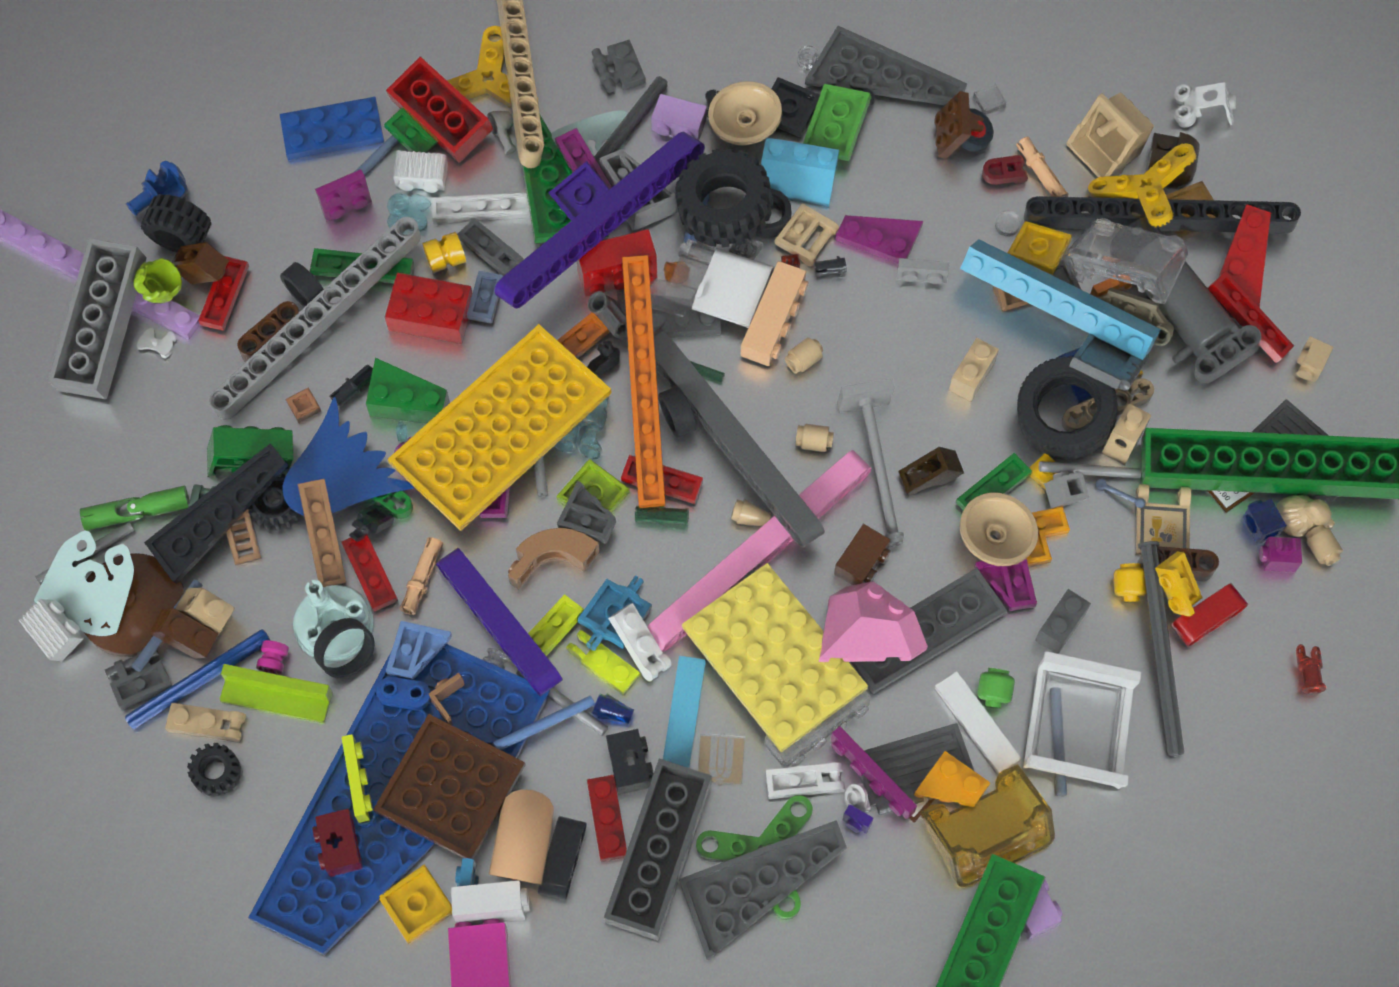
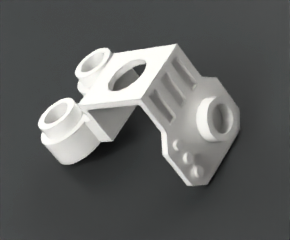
M1225 82L1196 87V91H1193V88L1189 85H1180L1175 90L1174 97L1180 106L1175 112V119L1180 127L1186 128L1193 125L1196 117H1202V108L1218 105L1225 106L1230 125H1233V109H1237L1235 94L1231 95ZM1209 90L1218 92L1217 98L1213 101H1206L1204 99L1205 93Z

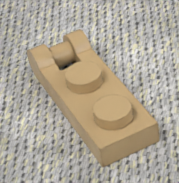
M171 703L165 729L167 732L240 742L242 735L240 728L241 724L245 723L246 714L238 711L229 712ZM225 722H230L229 729H223Z

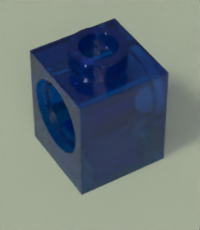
M1272 499L1264 502L1262 500L1252 502L1247 506L1248 509L1242 517L1256 544L1265 542L1268 537L1280 536L1287 526Z

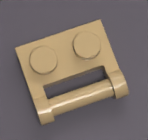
M802 203L775 239V245L798 257L805 265L813 266L817 260L816 256L831 235L837 233L839 226L831 219ZM818 226L822 227L824 230L809 250L804 249L803 246Z

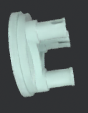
M311 580L312 586L309 582L306 584L307 596L296 610L293 630L299 646L308 656L315 659L314 645L318 636L328 625L344 618L356 619L373 634L374 616L372 609L365 597L358 591L341 585L323 587L322 583L318 580ZM349 629L338 634L327 646L324 662L338 663L355 657L363 646L364 631L361 629Z

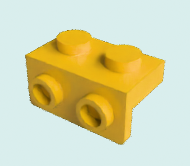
M1177 551L1155 567L1173 614L1191 616L1195 613L1192 606L1203 597L1185 553Z

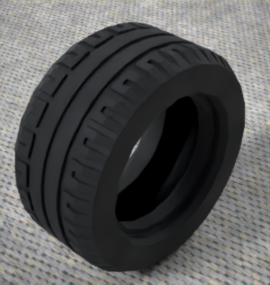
M1072 356L1052 358L1035 367L1026 376L1025 381H1023L1017 399L1018 419L1022 433L1027 441L1035 449H1038L1039 452H1043L1052 458H1062V460L1079 459V457H1085V455H1090L1092 452L1094 453L1097 449H1100L1106 443V440L1109 439L1117 420L1118 403L1115 388L1070 367L1069 365L1073 359ZM1062 385H1075L1086 390L1094 398L1097 407L1092 420L1083 428L1072 432L1058 431L1049 427L1041 419L1038 411V406L1043 396L1051 389Z

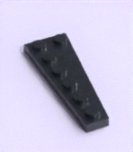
M271 444L262 449L144 542L174 583L177 584L287 468V463Z

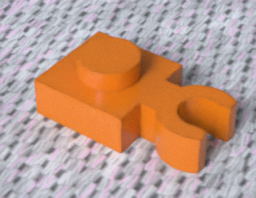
M1127 272L1118 278L1112 277L1093 285L1090 294L1099 297L1108 293L1110 288L1126 291L1132 288L1131 283L1135 280L1131 273Z

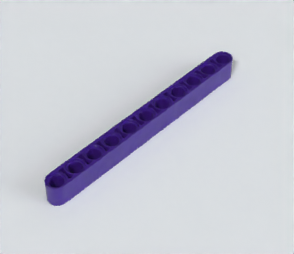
M684 131L678 133L503 276L495 286V295L516 309L522 307L678 178L683 169L687 170V164L693 159L695 161L698 160V156L704 153V143Z

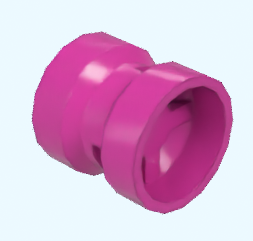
M263 641L261 647L263 655L258 659L256 668L262 672L282 675L284 670L283 658L287 657L289 647L277 641Z

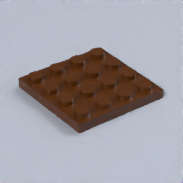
M428 714L373 810L375 813L462 858L474 859L497 818L505 797L511 793L526 764L516 757Z

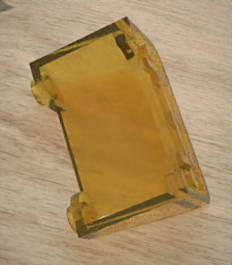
M1018 764L1009 769L1002 770L995 781L996 790L982 796L974 807L963 805L949 812L945 805L933 804L920 811L923 823L952 877L960 887H968L981 881L992 854L1017 863L1047 848L1055 839L1052 809Z

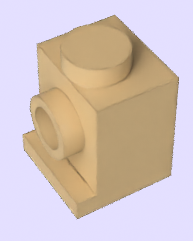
M1310 336L1296 362L1300 364L1297 371L1299 377L1316 382L1333 350V346Z

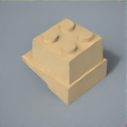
M1121 92L1109 99L1101 93L1082 122L1077 125L1066 145L1097 177L1119 176L1122 174L1125 166L1141 154L1154 125Z

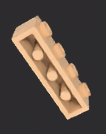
M780 261L777 262L741 344V357L766 366L770 365L772 358H778L782 346L779 342L782 337H787L791 325L788 321L791 316H796L800 305L797 302L800 295H805L809 284L808 281H805V270Z

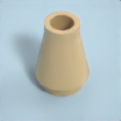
M746 499L743 501L736 500L731 519L735 520L736 524L763 526L771 517L770 512L759 508Z

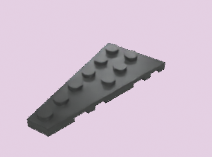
M837 26L805 79V85L823 87L824 84L858 91L868 89L874 95L946 105L959 91L965 92L967 83L840 26Z
M837 820L679 879L707 960H710L847 848Z

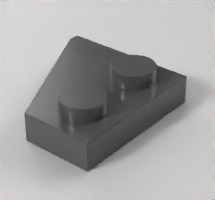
M577 481L560 515L557 526L558 528L579 531L595 541L606 544L617 521L615 516L608 509H605L601 502L595 496H592L581 482Z

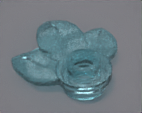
M401 193L392 195L387 203L390 213L387 220L389 228L402 217H411L417 222L419 231H425L427 229V219L423 212L431 206V202L425 196L419 194L409 197ZM398 205H404V207L396 209Z

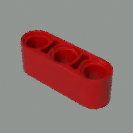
M1230 583L1193 607L1195 612L1193 615H1181L1171 624V627L1185 645L1189 647L1239 614L1248 606V603L1234 585Z

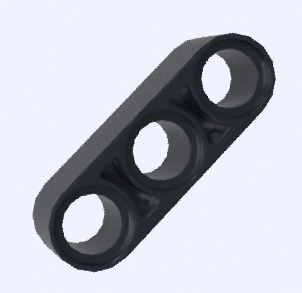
M562 816L558 817L546 858L542 884L538 887V894L562 900L567 899L586 831V822Z

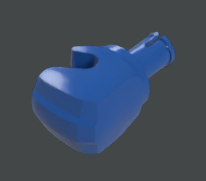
M165 160L160 163L158 175L149 169L145 181L141 183L143 192L127 202L126 205L133 215L137 216L150 205L154 196L166 194L183 198L187 194L188 188L179 167Z

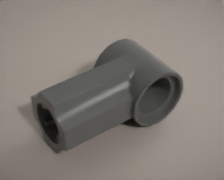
M603 292L593 293L588 300V309L598 316L614 337L619 339L622 336H627L626 314L620 308L619 302Z

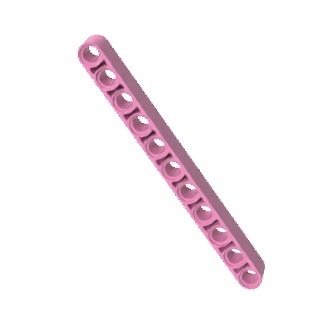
M852 450L800 493L799 496L819 519L870 474L872 468ZM775 516L647 626L662 652L667 651L687 634L682 628V624L743 581L748 572L758 570L766 563H769L794 541Z

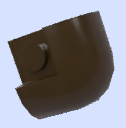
M1180 132L1179 137L1159 133L1153 134L1146 171L1180 144H1191L1197 156L1196 160L1193 163L1191 162V165H1187L1184 171L1165 187L1166 189H1178V186L1193 180L1197 169L1200 144L1189 134Z

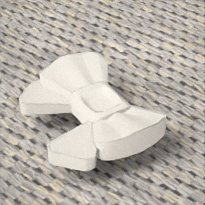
M152 327L144 331V334L138 340L137 347L138 350L151 349L157 351L162 358L166 359L173 352V342L176 341V337L173 331H169L162 340L156 339L155 330Z

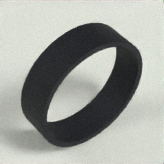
M344 618L328 625L318 636L314 645L315 661L331 677L346 678L363 669L371 659L375 647L374 637L356 619ZM349 629H361L364 631L363 646L352 661L334 668L324 665L326 648L338 634Z

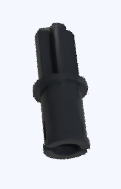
M366 365L351 379L346 378V382L329 395L330 399L333 400L335 397L338 407L341 408L355 394L361 393L360 389L371 380L373 368Z

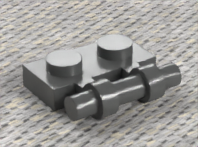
M630 39L607 46L609 55L602 54L599 48L592 50V62L594 67L599 70L600 82L602 86H605L608 93L616 90V83H620L623 90L646 83L645 75ZM613 65L615 72H609L608 66Z
M143 650L138 651L136 656L122 661V659L114 662V666L105 669L108 679L116 676L120 678L110 683V686L121 710L157 695L172 686L163 663L159 661L151 665V660L160 657L157 650L141 672L137 671L128 675V671L133 669L132 664Z

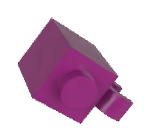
M1268 537L1259 550V559L1264 564V571L1296 572L1302 564L1301 538Z

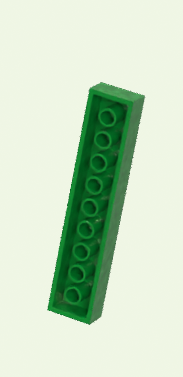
M1145 428L1141 438V484H1147L1149 488L1181 489V487H1189L1191 490L1399 499V439Z

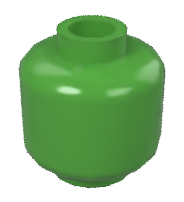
M988 668V672L981 673L977 696L986 701L985 706L1001 708L1002 703L1008 704L1012 701L1015 679L1009 675L1010 671Z

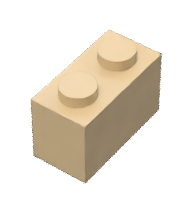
M976 337L954 373L949 391L972 402L994 366L999 349Z

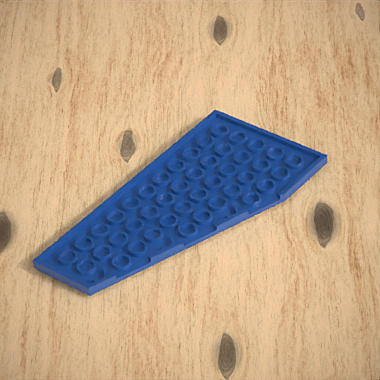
M448 644L440 650L414 679L424 682L429 687L430 692H432L436 684L445 678L450 679L460 673L465 685L440 703L451 717L452 726L492 746V742L536 722L550 693L549 690L542 696H539L525 678ZM390 655L346 734H353L356 743L361 742L364 758L359 759L361 769H366L368 784L364 785L365 795L370 794L373 809L427 715L430 714L446 722L431 701L426 708L421 710L391 707L380 702L376 694L378 683L386 677L402 678L386 673ZM387 687L385 693H392L394 687ZM419 690L412 693V697L415 698L421 695ZM528 738L502 751L518 758ZM342 743L248 918L325 955L435 843L375 813L374 810L368 812L370 821L361 823L357 821L353 809ZM349 809L353 816L363 869L330 877L326 869L321 870L318 853H322L320 842H315L312 827L317 826L316 816ZM339 838L334 839L335 844L332 846L334 847V849L339 848Z

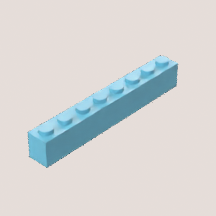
M980 239L969 247L960 268L1141 360L1150 352L1161 330Z

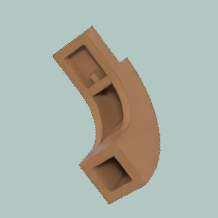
M566 528L548 529L531 535L516 548L517 557L520 561H514L508 570L510 584L519 590L540 564L554 559L567 561L582 572H585L600 553L599 543L579 531Z

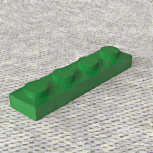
M314 248L310 273L317 276L337 278L362 253ZM402 258L378 282L394 284L397 273L412 275L413 259ZM370 263L366 268L373 269L377 266V263Z

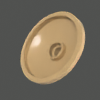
M744 81L731 84L718 92L710 104L708 116L710 126L719 138L736 145H749L766 139L777 129L782 117V107L779 97L771 88L758 82Z
M987 493L974 498L967 504L960 518V534L966 547L977 558L992 565L1011 566L1022 562L1032 553L1038 540V526L1031 511L1021 501L1006 494ZM990 535L996 536L998 540L993 539Z

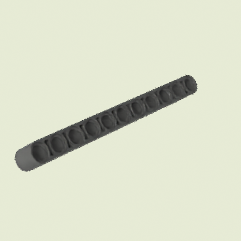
M663 328L655 330L656 369L671 388L678 386L682 390L695 418L794 541L803 548L823 535L825 531L819 519Z

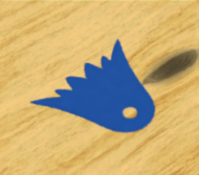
M334 397L318 431L288 471L283 482V496L292 510L304 515L297 484L325 479L331 512L335 513L377 496L415 489V487L407 481L388 478V476L395 472V469H377V466L384 459L386 452L378 450L363 452L367 443V432H361L347 438L350 422L346 421L339 426L338 405Z

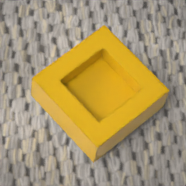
M1044 453L1029 468L1032 470L1030 477L1046 490L1044 483L1053 480V475L1057 473L1039 472L1040 461L1055 462L1049 455Z

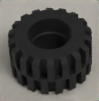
M160 194L153 197L140 227L144 234L156 244L170 251L178 252L181 246L204 243L212 223L210 222V217L195 204L180 197Z

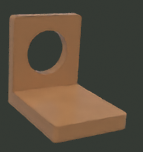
M460 673L450 679L445 678L436 684L435 689L429 693L431 702L446 723L453 725L451 717L440 702L465 685Z

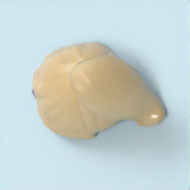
M1305 495L1285 497L1277 503L1273 512L1274 518L1280 524L1282 530L1290 536L1306 537L1307 532L1319 525H1324L1326 529L1333 528L1335 525L1331 519L1332 512L1328 504L1323 500H1313Z

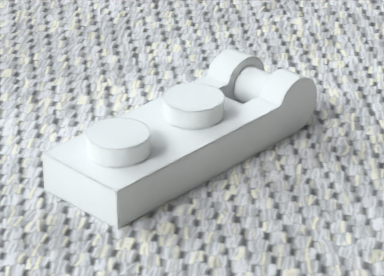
M633 603L626 605L608 618L646 680L652 681L658 676V672H664L671 667L670 659L661 651ZM651 656L652 660L654 661L653 664L649 663L647 659L648 657Z
M834 762L766 770L769 799H777L796 795L805 796L844 792L845 784L841 781L840 773L843 772L842 764ZM828 774L830 782L823 783L822 775Z

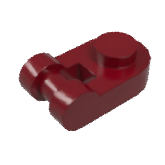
M1021 155L989 159L983 166L982 176L990 184L997 185L1012 182L1022 184L1028 180L1027 171L1023 169L1025 163Z

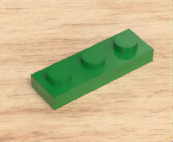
M1013 453L956 499V504L964 511L967 504L980 495L987 493L1008 494L1029 477L1032 470Z

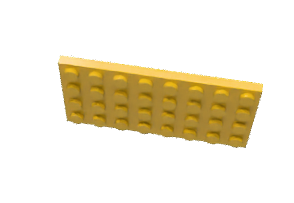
M538 324L388 458V462L449 521L462 531L602 403L612 391L608 385Z

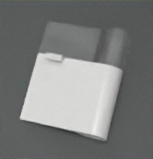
M688 239L686 243L682 242L678 253L680 259L663 300L749 328L763 292L772 276L774 266Z

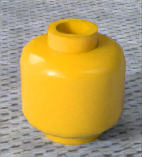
M1140 563L1120 564V568L1114 571V592L1117 596L1124 597V602L1140 601V596L1147 595L1144 569L1141 568Z

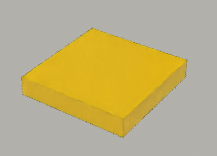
M1025 221L1007 253L1053 275L1071 243L1072 235Z
M425 864L379 896V900L408 944L452 915L451 903Z

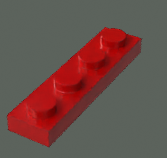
M1226 271L1207 287L1242 327L1252 325L1260 330V347L1275 363L1280 361L1294 347L1292 342Z

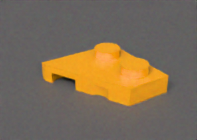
M944 751L914 795L919 798L929 797L939 799L941 802H958L960 805L974 807L989 787L990 782Z

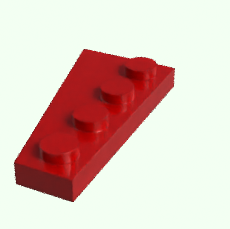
M1246 204L1219 276L1226 271L1260 308L1271 213Z

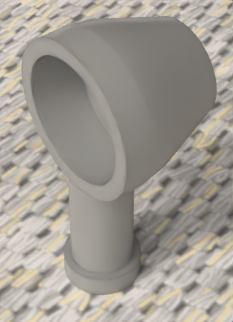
M509 111L489 112L487 118L493 127L491 132L499 137L505 154H512L517 150L507 133V130L514 124L512 115Z

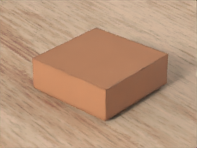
M309 387L286 399L298 423L321 412Z

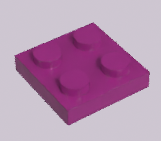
M361 169L315 189L326 221L339 219L344 214L355 209H362L372 202L366 178Z

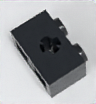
M638 729L606 735L618 795L649 788L650 779H652L654 773L651 762L646 763L644 753L648 752L646 737H640ZM628 757H633L634 765H628Z

